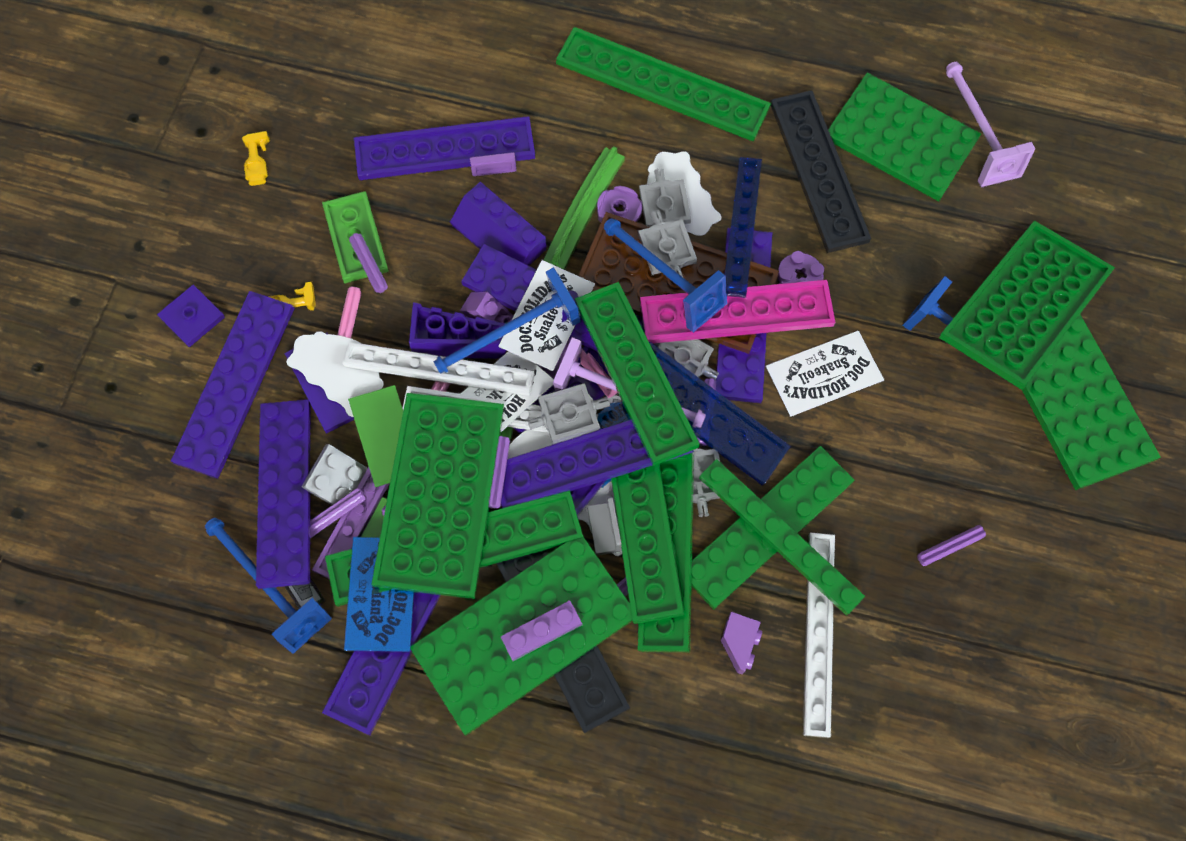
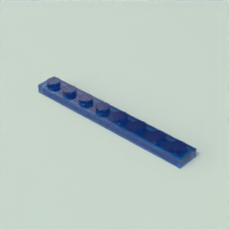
M740 157L725 268L726 294L731 297L746 298L762 159Z

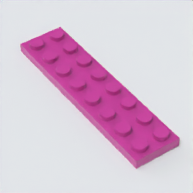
M827 280L726 289L727 305L694 333L686 327L683 299L689 295L688 293L640 297L644 333L650 344L832 327L835 324Z

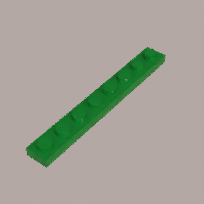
M717 459L699 476V479L846 616L865 597L864 594Z

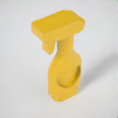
M266 131L247 134L242 137L245 146L249 150V157L244 164L246 180L249 181L251 186L265 184V178L268 176L266 162L258 155L257 146H261L262 150L266 151V143L270 142L269 136Z
M306 282L303 288L295 289L297 295H304V297L290 299L284 295L268 296L291 304L293 307L306 306L309 310H314L316 305L312 282Z

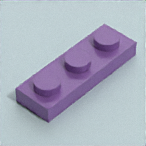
M568 601L501 636V639L512 661H515L582 625V622L571 601Z

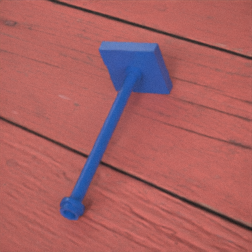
M611 218L604 224L606 234L617 236L689 294L683 299L686 327L694 333L727 305L726 276L718 270L696 288L620 228L621 223L617 219Z
M553 267L545 272L549 287L553 292L551 299L443 359L438 356L437 360L433 362L439 373L449 372L447 367L555 307L563 309L572 326L580 323L578 307L555 268Z
M944 276L925 295L902 326L910 331L927 314H933L948 326L953 318L938 307L940 304L937 301L952 281Z
M217 518L210 519L205 525L206 533L209 536L215 535L256 581V565L225 532L223 521ZM275 587L262 588L289 618L272 635L293 654L332 619L313 598L296 611Z

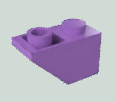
M471 292L460 310L469 318L475 319L479 317L505 324L513 318V315L488 292Z
M731 612L728 616L721 642L737 673L743 674L746 668L751 669L755 658V655L751 654L754 644H759L762 631L759 630V621Z

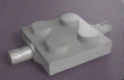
M658 168L655 169L656 181L647 185H639L645 225L650 227L654 225L651 213L653 211L656 212V210L660 211L663 222H674L683 219L684 224H690L691 215L684 180H665L664 170L662 168L660 170Z
M653 211L651 216L654 225L638 231L640 242L683 277L681 268L697 262V257L683 219L674 222H663L660 211ZM648 262L652 275L661 273Z
M699 339L653 343L657 347L656 357L664 373L689 389L693 387L697 378L702 374L714 380L719 375V372L707 366L714 348Z
M584 383L538 397L542 410L541 416L527 421L530 430L545 426L550 434L552 443L555 444L600 430L596 410L610 407L608 397L593 401Z
M697 448L693 450V503H697L698 516L703 517L704 512V517L709 516L707 502L720 497L699 479V476L716 459L719 462L720 459L718 449L703 450Z

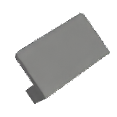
M613 497L607 498V503L587 506L596 556L620 552L621 539Z

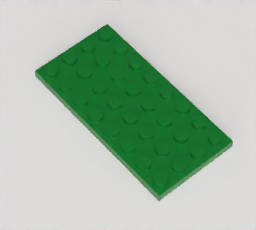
M1034 221L943 330L939 338L1023 390L1115 267Z
M1079 315L1022 390L1075 490L1161 458L1082 316Z
M414 393L406 394L371 584L373 587L475 599L504 404Z
M583 537L564 543L410 646V649L466 736L632 622L631 607ZM571 601L582 625L512 661L501 636Z

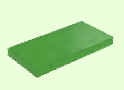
M366 191L322 202L344 283L367 278L349 241V237L353 236L354 233L362 235L380 272H389Z
M395 385L348 399L375 487L388 484L391 481L403 409Z

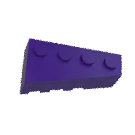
M413 302L409 339L411 352L447 357L503 326L505 323L479 317L473 319L465 317L464 314L458 312L451 314L443 312L440 308H425L421 304ZM503 337L465 358L500 359L507 353V350L498 347Z

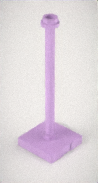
M958 62L950 63L946 67V74L949 78L955 80L993 152L989 153L978 178L980 186L984 187L1022 177L1035 151L1032 142L1003 149L961 74L963 70L961 64H958Z
M572 338L553 381L555 391L566 389L571 377L576 375L617 391L611 378L580 366L578 360L582 353L581 341ZM682 407L687 419L693 422L692 427L697 426L701 428L706 414L702 413V410H698L695 413Z

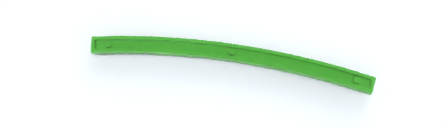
M613 146L611 150L605 147L570 205L543 261L566 270L576 246L597 208L600 195L607 190L625 161V157L617 153L616 147ZM506 427L500 433V436L508 437L510 443L513 428Z

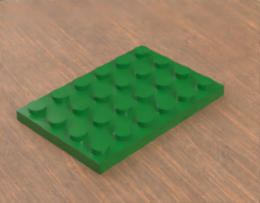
M869 73L862 79L828 129L833 143L938 202L981 136V133Z

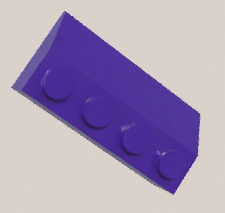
M481 182L463 197L450 221L453 227L480 250L485 244L528 266L546 251V237Z

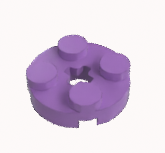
M617 186L609 191L607 189L600 195L597 202L598 219L602 222L605 212H609L638 222L642 213V203L638 199L637 193L624 186ZM619 204L623 205L624 211L618 212L613 207H618Z
M801 251L793 252L792 255L784 258L779 265V274L777 276L779 284L823 280L824 267L811 255L804 254ZM796 272H803L806 278H796Z

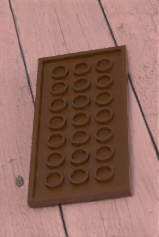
M605 212L578 275L595 283L591 292L619 282L634 313L642 316L640 297L686 293L663 273L652 275L648 262L617 236H609L604 230V224L607 220L611 218L617 219L621 223L620 228L641 244L638 231L650 228V226ZM691 241V244L696 254L697 262L681 268L684 279L696 288L718 270L726 276V289L775 285L779 271L693 241ZM756 334L705 339L749 354Z

